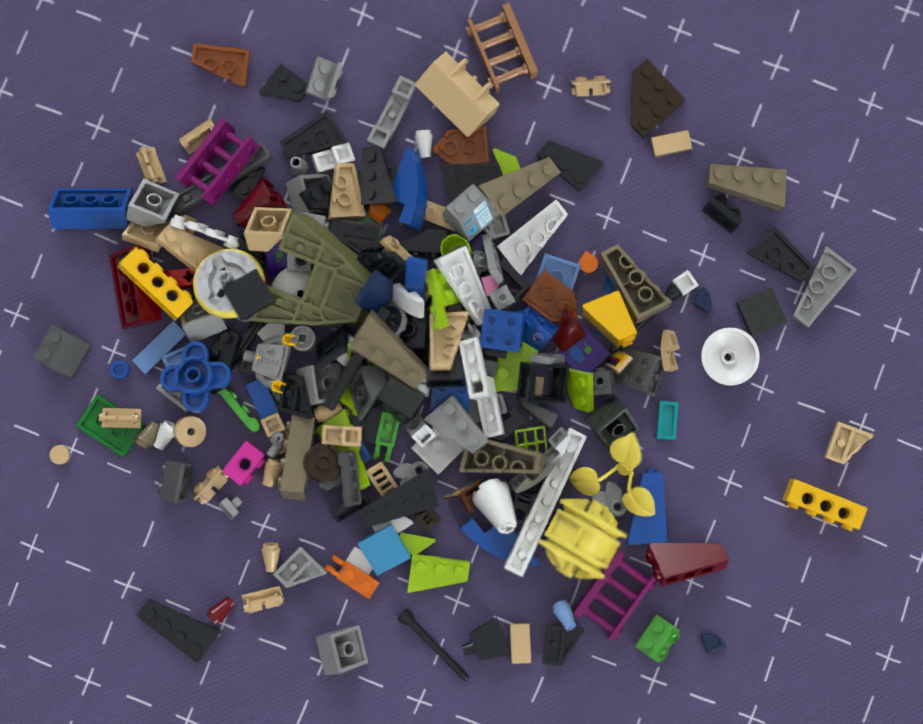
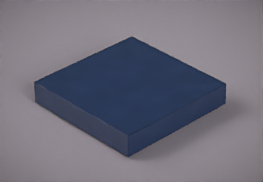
M374 270L354 303L369 314L372 310L377 314L380 307L386 308L391 301L394 283L379 271Z

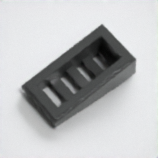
M521 401L519 405L538 423L545 425L546 430L550 431L558 416L557 414L535 403Z

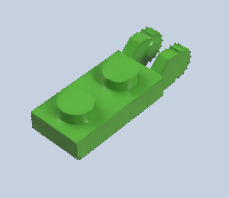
M226 388L220 391L221 396L248 429L254 433L259 432L261 428L259 422L255 418L248 416L250 411L244 404L240 406L236 402L238 397L232 389L229 391Z
M382 411L373 459L377 460L380 454V445L388 447L384 462L389 463L400 422L388 412Z

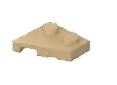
M836 422L824 458L839 464H845L854 453H857L873 437V434L841 422Z

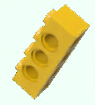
M136 247L119 263L118 268L176 321L192 305V296L186 290L182 291L177 286L178 283L170 276L167 277L159 264H153L148 259L149 255L144 250H139ZM138 266H145L148 272L145 274L140 273ZM159 279L162 282V286L155 287L152 284V280ZM167 293H174L176 300L170 301L167 298Z
M796 479L789 480L782 498L783 501L787 502L786 506L796 510H798V507L805 509L804 513L814 517L817 514L823 516V521L834 524L836 521L841 523V528L849 531L853 529L860 530L868 509ZM805 493L809 495V502L806 504L802 501V496ZM822 501L827 502V509L825 511H822L820 508ZM841 508L845 510L843 518H840L838 515Z

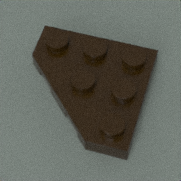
M648 59L632 73L630 125L643 139L686 100Z

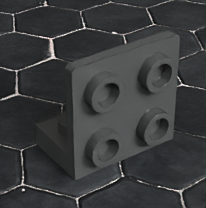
M625 347L623 352L630 355L633 359L619 374L615 373V384L655 397L664 371L661 357Z

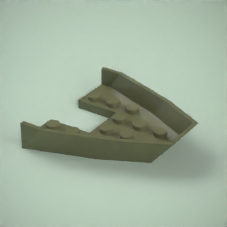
M295 210L291 214L278 250L315 264L303 297L299 298L266 284L276 303L253 315L251 321L331 328L343 325L347 327L362 326L369 313L356 305L354 301L372 273L357 260L358 255L316 219Z

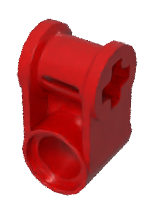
M190 268L163 272L167 277L170 276L178 283L177 286L181 290L193 287L194 278H191V281L188 278L191 277V274L195 275V272Z

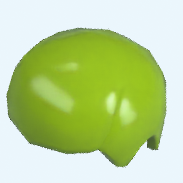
M458 234L446 236L441 242L440 251L442 256L466 246L469 254H471V247L465 238Z

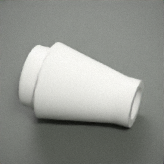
M430 130L415 131L416 136L414 138L420 158L431 157L433 134H431Z
M167 420L160 424L156 440L153 444L156 448L164 450L165 446L175 437V424Z

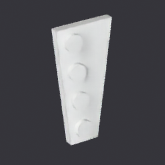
M556 199L496 247L511 266L522 275L568 214Z
M464 246L434 260V262L478 326L483 323L484 309H491L468 249Z

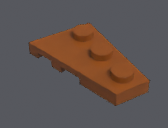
M193 43L192 64L246 89L250 50Z

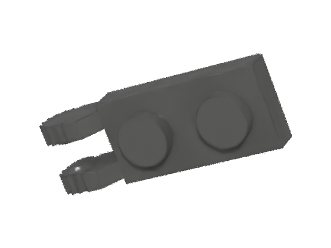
M353 450L342 451L338 455V464L341 466L344 506L360 505L362 502L356 453Z

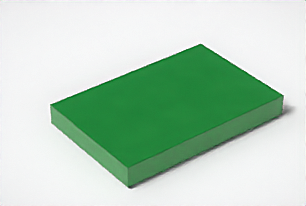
M97 394L76 424V427L120 456L125 457L135 443V436L146 425L141 422V428L102 427V421H99V414L102 413L103 408L119 407Z

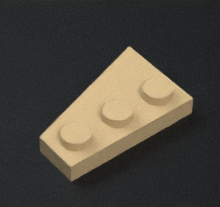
M337 163L334 166L328 220L363 219L366 215L364 206L361 205V191L355 164Z
M167 225L155 240L194 272H196L200 263L207 256L218 250L225 249L171 225Z
M469 311L445 312L450 326L434 331L432 329V323L435 322L434 314L430 313L431 371L451 370L469 317Z

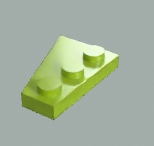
M412 554L407 593L468 582L470 561Z

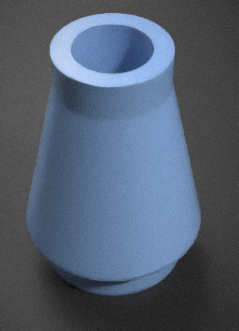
M567 600L555 603L553 605V613L562 623L565 630L574 629L576 623L571 604Z

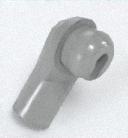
M280 431L272 434V446L266 453L273 459L284 446V435Z

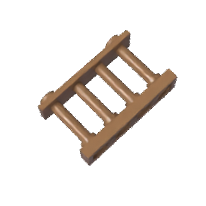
M510 3L502 5V12L499 16L477 25H473L471 18L467 19L465 30L468 37H472L489 77L487 82L493 84L490 89L494 88L495 93H498L500 83L522 74H528L530 79L537 77L538 69ZM502 22L503 24L507 23L509 30L506 33L481 43L478 32ZM507 40H514L516 45L514 50L488 60L485 49ZM514 57H521L523 61L521 67L495 77L492 66Z

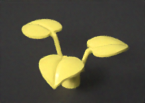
M633 433L621 437L611 444L610 453L619 464L605 475L597 478L596 471L589 467L579 468L570 475L569 480L580 493L586 496H594L600 491L599 482L618 470L623 476L629 475L627 486L629 493L624 494L622 497L625 507L631 513L639 516H652L656 513L654 499L648 490L642 487L631 489L634 475L633 470L641 461L640 447Z

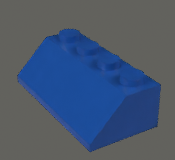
M56 188L47 209L52 229H126L131 222L126 220L128 205L132 200V188Z

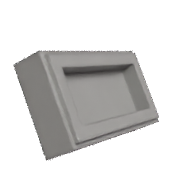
M554 353L532 354L530 362L547 365L564 363L565 361L564 355Z

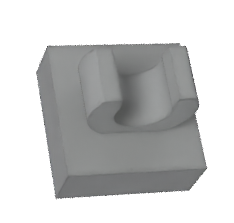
M468 323V328L464 330L461 341L475 337L481 340V333L476 325Z
M238 496L231 502L226 497L220 502L219 507L232 520L238 515L239 511L236 508L241 505L242 501Z

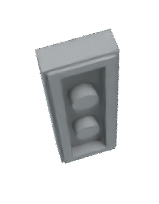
M487 233L482 236L489 271L498 285L504 281L496 245Z

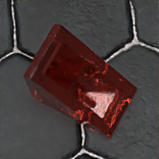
M568 309L563 311L553 340L562 352L567 351L586 336V333Z

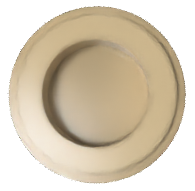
M64 445L54 446L50 451V459L55 464H65L71 457L69 448Z

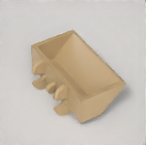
M445 52L429 66L415 83V86L469 137L495 115L500 103L489 94V89L493 86L491 82L482 87L476 81L478 77L476 75L472 77L466 71L465 66L469 63L466 58L458 63Z

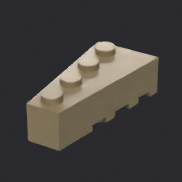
M548 157L481 184L477 188L487 198L495 219L499 220L561 172L551 158Z
M710 164L706 169L705 188L781 211L785 208L787 169Z
M618 244L600 253L599 261L616 291L619 290L635 325L669 308L672 301L660 291L661 289L656 284H653L643 270H640L634 264L635 262Z
M372 310L349 347L416 389L427 373L428 367Z
M292 415L291 421L288 420L286 432H289V437L285 439L283 450L286 451V456L281 459L280 469H283L282 477L279 476L277 488H280L284 499L306 501L307 494H305L304 489L308 485L309 477L304 470L303 461L305 454L313 446L316 427L315 417L305 419Z
M488 438L489 442L474 454L464 449L459 472L543 473L547 454Z

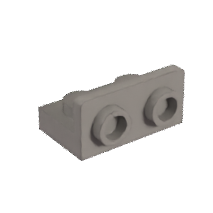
M319 56L316 57L305 93L324 101L331 99V97L333 98L337 91V87H335L336 82L341 78L343 72L341 69L342 63H333Z

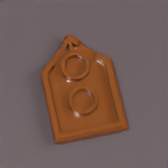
M481 126L469 137L459 128L448 129L431 150L448 164L489 163L486 126Z
M544 269L521 300L550 322L578 319L575 292Z

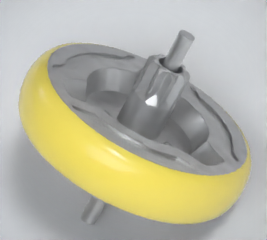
M222 249L210 254L200 263L194 275L193 290L198 303L213 316L225 319L237 318L238 315L226 294L222 298H219L218 294L220 290H223L222 287L256 268L265 282V275L261 265L252 255L238 249Z

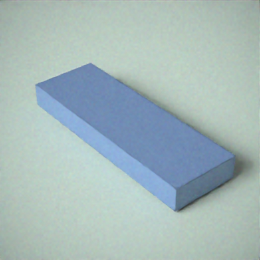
M173 321L132 361L147 375L162 360L161 356L170 353L187 334Z

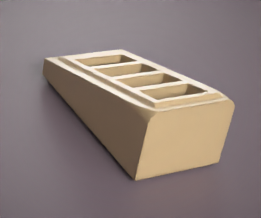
M383 461L366 471L381 496L398 487ZM382 468L383 472L374 477L373 473ZM386 475L387 479L378 484L377 480ZM391 482V486L384 490L381 489L383 485Z

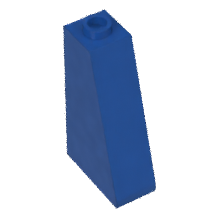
M645 469L646 473H640L638 487L645 488L651 493L656 513L652 516L631 514L626 537L627 545L667 543L663 472H657V469Z

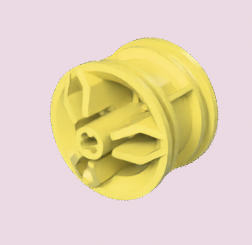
M561 499L560 503L563 504L564 511L557 509V513L548 530L544 533L549 539H539L538 543L546 547V555L551 563L557 566L556 570L572 578L576 568L579 566L574 577L578 579H604L606 575L602 573L601 567L608 568L612 557L621 544L616 539L619 537L626 539L627 535L617 530V521L612 513L608 511L609 508L593 500L587 512H585L590 504L589 500Z

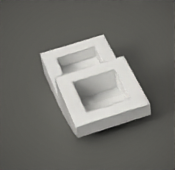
M349 143L331 147L330 150L312 154L311 156L317 174L333 170L337 163H351L355 161Z
M400 283L394 284L392 301L405 312L420 319L424 318L425 301L416 291L408 293Z

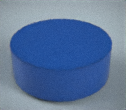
M116 360L110 366V374L115 379H125L130 374V366L125 361Z

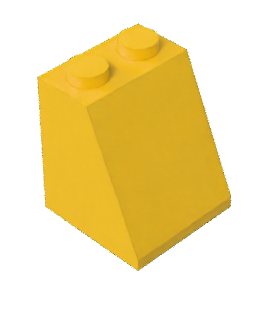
M619 290L582 305L583 317L616 347L622 345L624 348L633 344L637 331Z

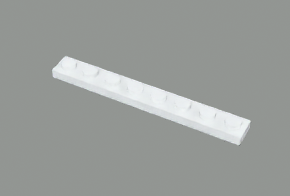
M572 428L567 430L571 437L568 447L556 467L545 477L504 565V569L520 577H523L538 544V540L546 527L587 436Z

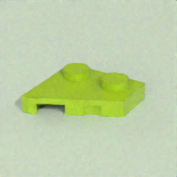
M569 368L567 391L574 409L585 412L594 411L593 373Z

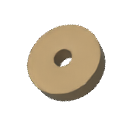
M185 416L177 421L174 427V436L181 445L195 447L204 440L206 427L201 419L194 416ZM192 428V434L188 435V429Z

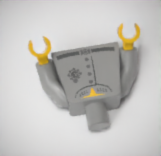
M288 333L264 340L262 344L257 345L256 352L245 350L243 361L253 363L252 371L255 372V377L265 387L280 394L283 393L279 390L280 386H286L282 380L283 373L286 372L291 352L290 346H295V343H291V338L296 337V335Z

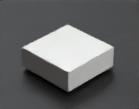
M689 270L672 280V283L682 292V297L699 285Z

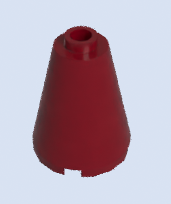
M263 178L234 211L233 220L239 227H247L255 207H287L280 192H276L273 189L275 186L268 179Z

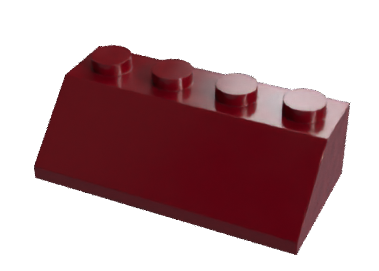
M127 246L109 255L122 329L150 325L162 320L160 307L118 268L119 263L136 247L139 250H144L149 255L148 259L151 261L152 255L149 249L141 246ZM138 266L140 273L145 274L148 272L145 266ZM153 279L152 284L156 287L155 279Z

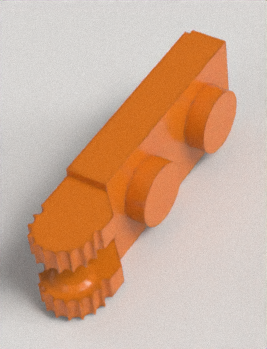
M334 554L332 556L333 561L344 566L343 569L339 572L331 565H326L325 569L337 576V579L370 599L380 582L349 561L346 562Z

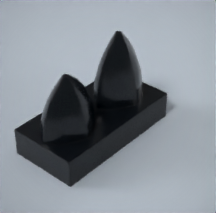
M726 195L712 197L701 211L732 234L743 221L740 210L737 208L729 210L726 207Z

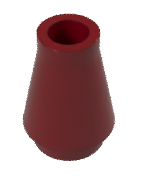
M227 596L224 600L208 609L209 612L206 615L218 625L224 621L236 604Z

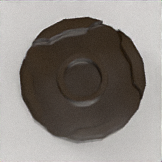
M322 443L312 446L305 454L303 461L304 470L308 477L321 483L330 482L335 479L341 472V466L338 464V455L340 453L338 449L330 444Z

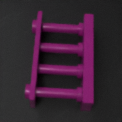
M223 118L219 120L175 176L184 186L189 187L193 184L204 193L201 197L212 206L216 204L260 147L250 136L243 141L233 133L236 130ZM228 140L239 146L233 156L222 149ZM216 155L227 161L221 171L210 164ZM204 170L216 177L209 186L198 179Z
M618 549L612 557L608 568H602L601 570L606 575L605 578L594 579L572 610L573 614L578 618L586 615L607 630L609 633L606 637L611 642L621 635L623 631L621 628L647 591L651 592L657 583L652 574L646 578L627 564L623 558L625 554ZM615 568H621L643 584L637 594L613 577L612 572ZM609 583L632 600L626 610L602 594L600 589L604 584ZM593 599L599 600L621 616L614 626L590 609L591 606L589 605Z

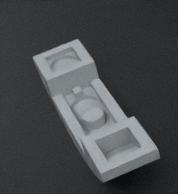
M399 76L392 90V95L377 124L374 125L367 142L381 147L383 150L385 149L409 105L416 89L415 82Z
M562 427L548 440L552 446L544 453L547 454L543 473H516L508 482L516 493L536 485L559 463L571 438Z

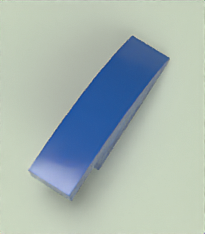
M407 147L393 182L394 192L399 203L394 205L403 208L398 222L409 229L420 231L427 207V179L420 155Z
M473 518L460 527L478 546L504 560L508 559L518 537L514 531L500 533L494 526H491L484 532ZM532 555L528 565L538 566L540 564L539 561Z

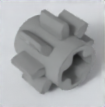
M481 250L471 252L470 257L477 274L480 275L481 272H485L489 268L486 253Z

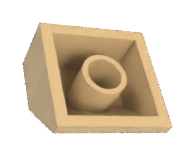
M255 207L244 232L249 251H269L280 241L293 212L292 209Z

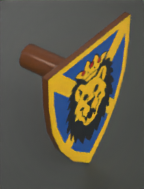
M485 476L446 495L443 499L459 496L467 513L471 512L474 508L470 500L472 499L473 492H477L479 488L477 487L468 493L466 491L475 487L487 477Z

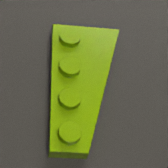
M344 409L316 428L321 440L323 425L353 426L350 423L348 409ZM332 445L339 452L353 450L356 453L360 491L370 486L364 462L360 458V448L358 446Z

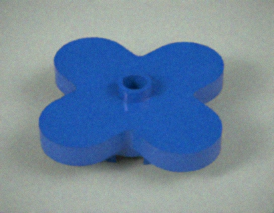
M198 341L190 342L184 347L182 362L179 365L166 367L160 375L161 385L170 392H182L184 407L193 413H200L208 407L210 391L212 389L225 388L232 380L231 369L223 362H210L209 349Z

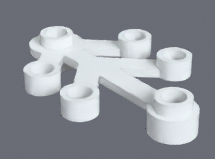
M179 215L171 218L169 225L184 230L186 226L189 229L223 240V245L226 247L239 249L240 244L237 237L229 235L227 238L225 237L226 232L210 229L207 225L199 222L195 223L188 220L186 223V218Z

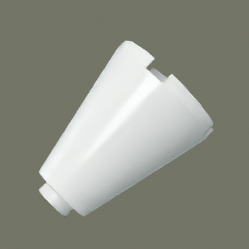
M491 479L479 485L480 489L477 492H473L472 500L475 506L500 533L512 532L516 527V518L507 482Z

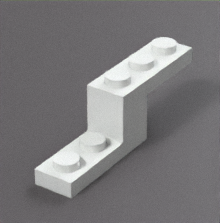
M478 337L460 341L459 347L470 399L477 400L483 433L487 438L505 435L494 378L486 375L480 340Z

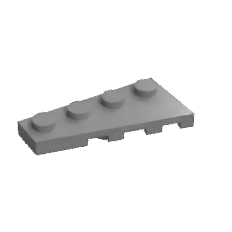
M826 246L793 314V318L808 329L857 269Z

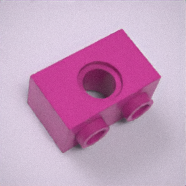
M245 441L222 472L240 486L245 483L248 485L254 477L252 473L256 468L260 469L265 464L266 460L264 458L267 454L250 441ZM244 459H248L251 463L250 468L247 470L242 467Z

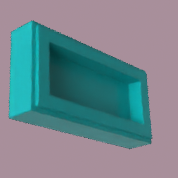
M659 400L656 439L676 440L679 402Z

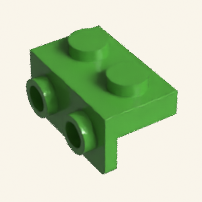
M656 614L635 647L653 660L660 662L668 655V649L671 644L678 640L680 630Z

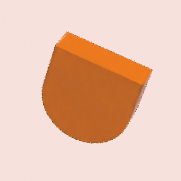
M384 204L370 205L368 210L369 216L380 224L391 212V209Z
M585 251L577 264L581 265L580 271L591 274L597 269L598 260L594 255Z

